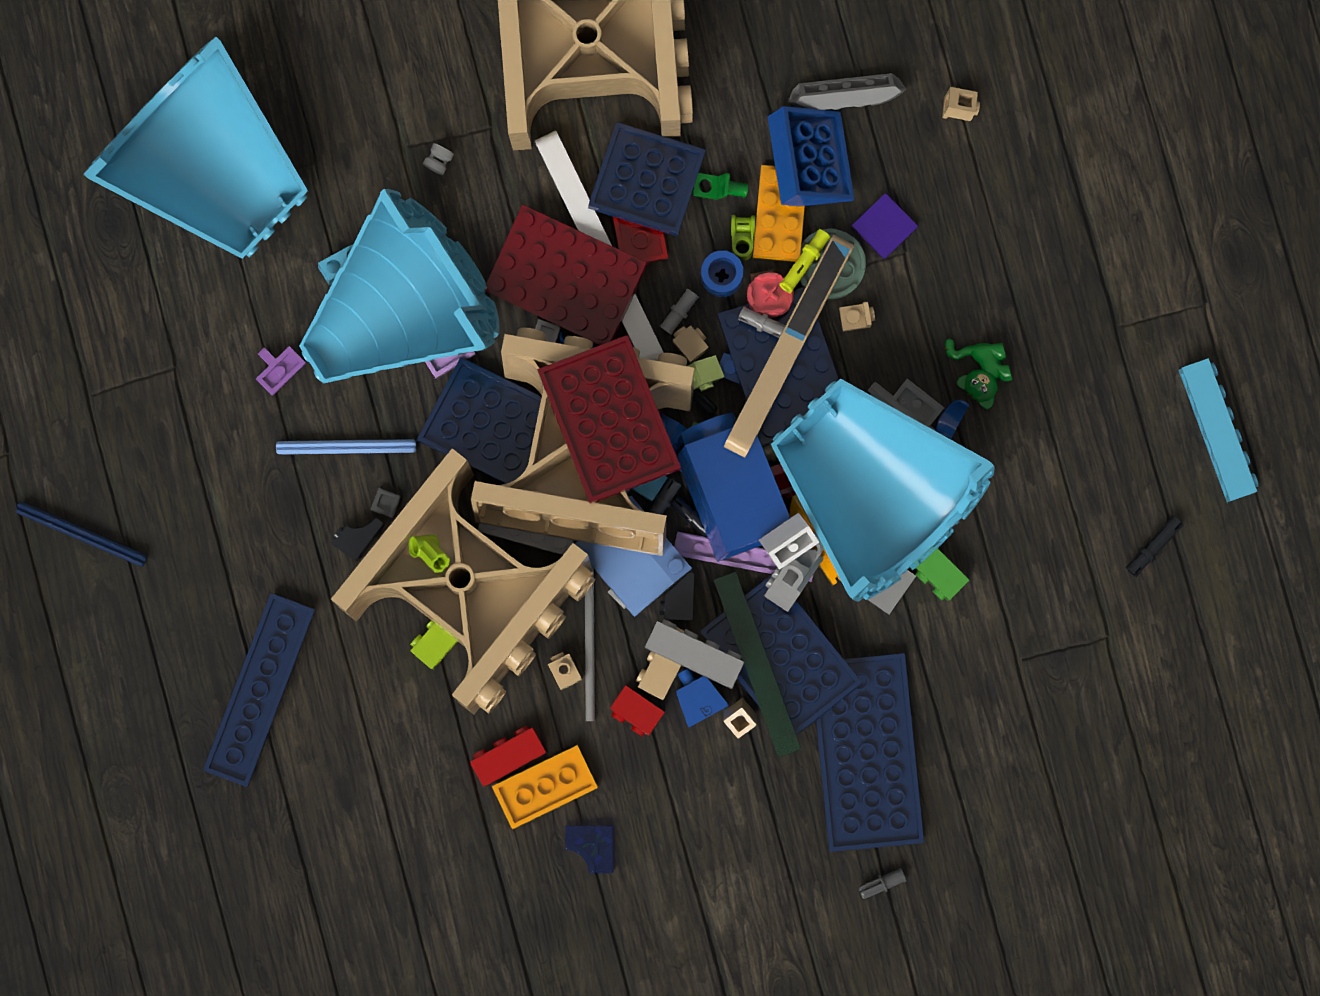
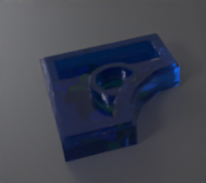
M613 825L565 826V850L574 851L582 856L588 865L589 874L613 873Z

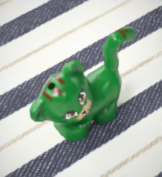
M947 339L945 341V351L948 357L959 360L971 355L981 366V369L973 370L968 375L961 376L956 382L958 387L965 390L967 395L974 401L979 402L985 410L990 409L994 403V396L998 391L997 379L1000 378L1003 382L1012 381L1009 366L1001 364V361L1006 360L1003 344L977 343L956 351L954 349V341Z

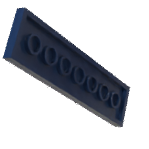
M270 593L203 771L245 787L249 786L314 616L315 609Z

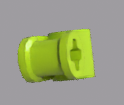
M732 215V253L740 261H746L752 256L755 216L741 218ZM746 244L749 247L748 252L744 254L737 252V245Z

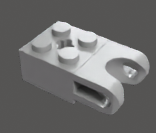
M816 533L814 535L819 541L816 544L817 549H809L780 570L777 567L765 585L769 589L764 596L787 612L824 559L820 556L824 547Z

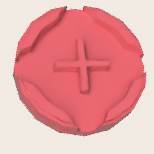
M767 272L758 275L749 284L747 301L753 311L761 315L765 313L769 315L768 318H776L789 311L793 304L794 290L791 293L784 291L779 285L784 279L782 275Z

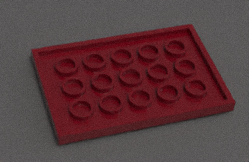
M522 205L486 283L487 289L484 291L598 345H602L614 340L649 263Z
M628 335L537 369L590 504L681 470Z

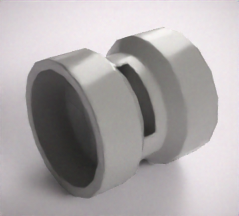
M434 143L430 149L431 154L425 158L423 165L443 175L446 171L447 162L452 160L454 154Z

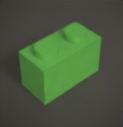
M938 548L915 568L918 571L915 575L924 584L929 582L934 587L932 592L941 601L944 598L949 601L969 581Z

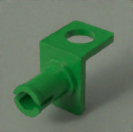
M698 173L692 195L714 200L727 197V195L744 198L748 193V183L729 181L730 173L720 176ZM703 179L708 180L711 184V189L707 193L702 192L699 188V183Z

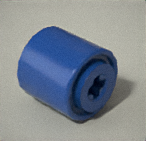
M729 251L711 253L704 260L701 267V281L704 288L710 294L717 297H727L734 294L740 288L743 281V266L740 259ZM721 270H724L725 275L729 276L723 282H719V278L715 276Z

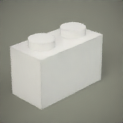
M799 513L759 539L779 570L819 543Z

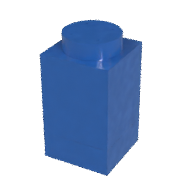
M734 413L714 417L683 431L681 436L685 446L677 455L683 477L717 562L762 546L759 539L790 519L758 436H756L745 458L724 448L726 440L737 421Z

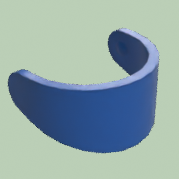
M956 400L948 405L939 417L935 431L951 440L969 404L962 400Z

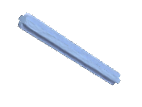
M414 439L278 441L276 443L277 454L416 452V441Z

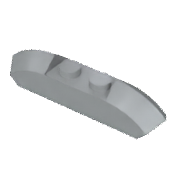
M892 73L799 83L793 89L788 103L798 108L837 110L844 107H863L865 105L873 106L896 98L906 88L900 79Z

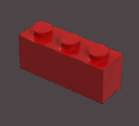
M525 726L515 731L516 737L509 741L505 737L493 744L495 748L489 752L483 749L472 755L474 760L470 761L483 787L547 753L533 727L528 729Z

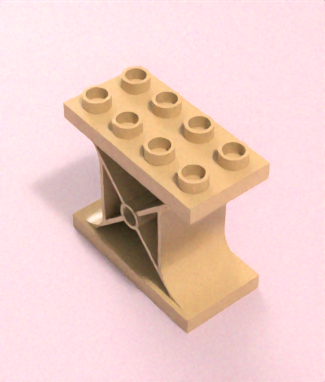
M498 0L508 135L513 150L532 149L531 125L535 114L546 103L558 99L619 94L640 95L655 107L660 118L662 136L666 138L681 137L680 124L693 123L691 86H677V77L689 76L687 38L674 39L673 31L685 30L684 0ZM585 41H594L590 44L583 43Z
M519 328L517 336L505 334L501 350L505 379L531 384L540 392L542 398L526 470L516 480L503 485L475 481L471 497L475 521L482 524L663 556L666 542V515L640 510L629 500L626 491L595 503H589L537 371L539 368L592 349L593 342L577 336L565 337L564 344L545 341L546 334L532 328ZM633 347L657 409L668 407L690 411L694 393L695 368L686 366L687 359L673 353L659 354L658 361L639 358L640 351Z
M451 449L331 600L356 622L372 603L380 599L396 597L409 602L466 648L469 659L467 674L452 696L473 715H475L480 707L489 714L506 694V690L499 684L510 670L517 676H520L536 656L533 648L529 645L539 633L549 639L566 618L563 615V610L560 609L561 605L569 595L576 601H580L591 588L595 579L590 571L592 565L588 554L574 543L555 563L542 568H531L516 561L459 516L458 501L461 491L474 476V473L468 461L454 449ZM437 535L440 549L450 558L449 566L443 572L435 573L421 557L413 558L408 546L409 539L412 536ZM465 577L471 578L466 587L456 588L460 579Z

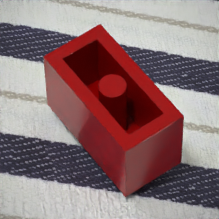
M626 685L610 707V710L613 711L612 717L621 723L627 720L633 725L631 730L642 737L644 734L648 736L651 734L665 713Z

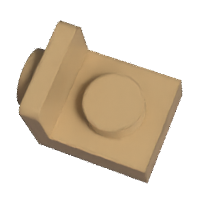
M868 302L839 308L843 332L870 328L872 325L871 321H875L874 309L869 307Z

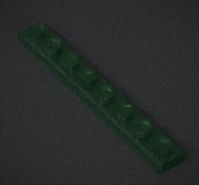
M734 572L715 579V586L777 755L780 758L801 750L737 573Z

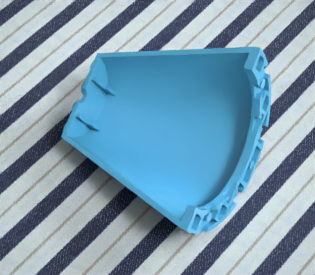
M214 37L203 46L149 100L84 172L88 179L242 259L245 255L250 257L259 248L256 244L262 238L267 240L275 231L273 226L278 221L282 224L291 215L290 209L295 204L300 206L308 197L305 194L308 191L217 37Z
M840 379L829 384L825 389L826 393L822 397L815 398L808 405L809 411L804 416L798 414L790 422L791 426L777 433L773 438L774 442L771 443V446L845 590L854 601H860L863 598L865 600L870 599L890 588L901 580L900 576L906 573L909 567L914 570L954 532L952 527L958 524L961 518L965 520L980 501L991 483L988 478L994 475L995 467L987 459Z

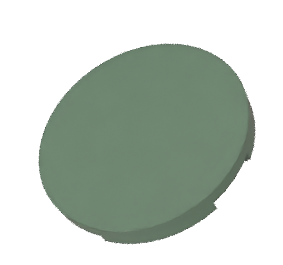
M822 229L829 234L830 240L833 235H836L854 244V248L828 299L842 298L854 291L860 284L866 268L865 254L859 242L846 232L837 229ZM817 231L803 241L800 255L803 253V247L810 243ZM830 240L820 251L818 260L813 261L800 279L803 287L807 286Z

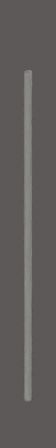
M592 567L590 571L593 573L592 577L594 578V568ZM594 583L585 594L586 721H595Z

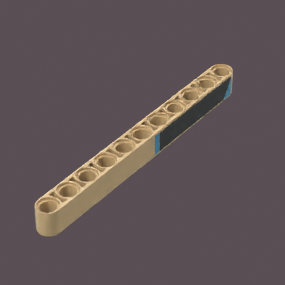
M836 235L832 236L730 432L724 448L744 458L748 454L854 248V244Z

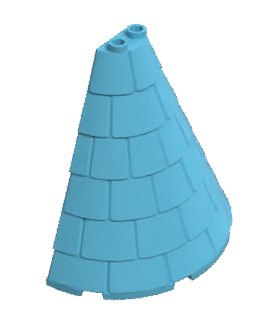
M383 189L380 192L371 214L367 216L343 267L339 268L328 293L325 294L313 321L299 345L304 359L310 362L316 378L322 383L375 373L385 369L404 367L408 364L432 361L437 358L460 355L466 352L484 350L494 344V338L499 335L500 325L495 302L485 295L486 291L484 290L487 289L486 282L469 254L459 241L454 242L445 235L447 234V228L430 211L412 198L406 201L400 198L401 194L398 191Z

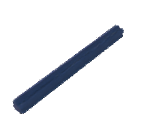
M21 501L16 507L15 512L136 565L142 567L147 561V555L27 503Z

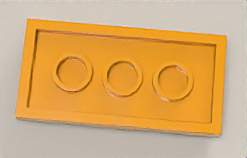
M761 165L753 258L796 262L801 253L805 206L781 205L775 166Z
M578 745L492 786L511 828L514 829L597 789L598 786Z

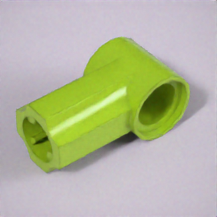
M437 535L412 536L409 539L408 546L411 556L413 558L421 557L435 573L443 572L449 566L450 558L440 549Z

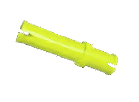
M819 229L810 243L803 247V253L779 284L784 291L788 293L793 292V289L813 261L818 260L820 251L830 240L828 233Z

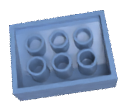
M630 496V497H629V500H630L637 508H639L640 510L644 511V510L639 506V504L634 500V498H633L632 496ZM667 538L663 556L582 541L575 543L576 546L588 554L592 567L634 617L692 569Z

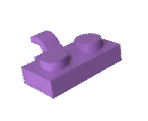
M290 346L276 359L266 348H263L258 355L269 366L256 380L274 396L306 362Z

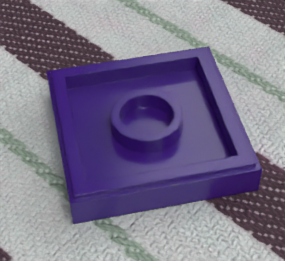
M885 193L852 225V228L885 260L918 228V225Z

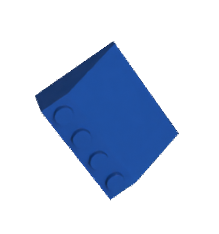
M783 106L768 116L781 205L808 206L855 200L841 112Z

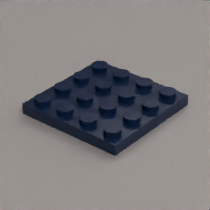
M616 122L588 204V209L678 237L706 150Z

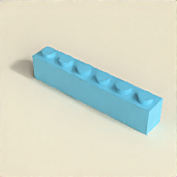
M1208 358L1179 369V373L1226 502L1257 492L1258 481L1255 474L1250 473L1248 467L1250 459L1247 452H1243L1240 446L1242 437L1239 430L1234 429L1232 420H1234L1233 412L1230 407H1226L1224 402L1226 394L1223 386L1217 383L1215 376H1218L1215 364L1210 363Z

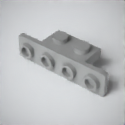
M906 379L894 396L876 382L868 389L871 396L935 431L931 424L944 407L909 379Z

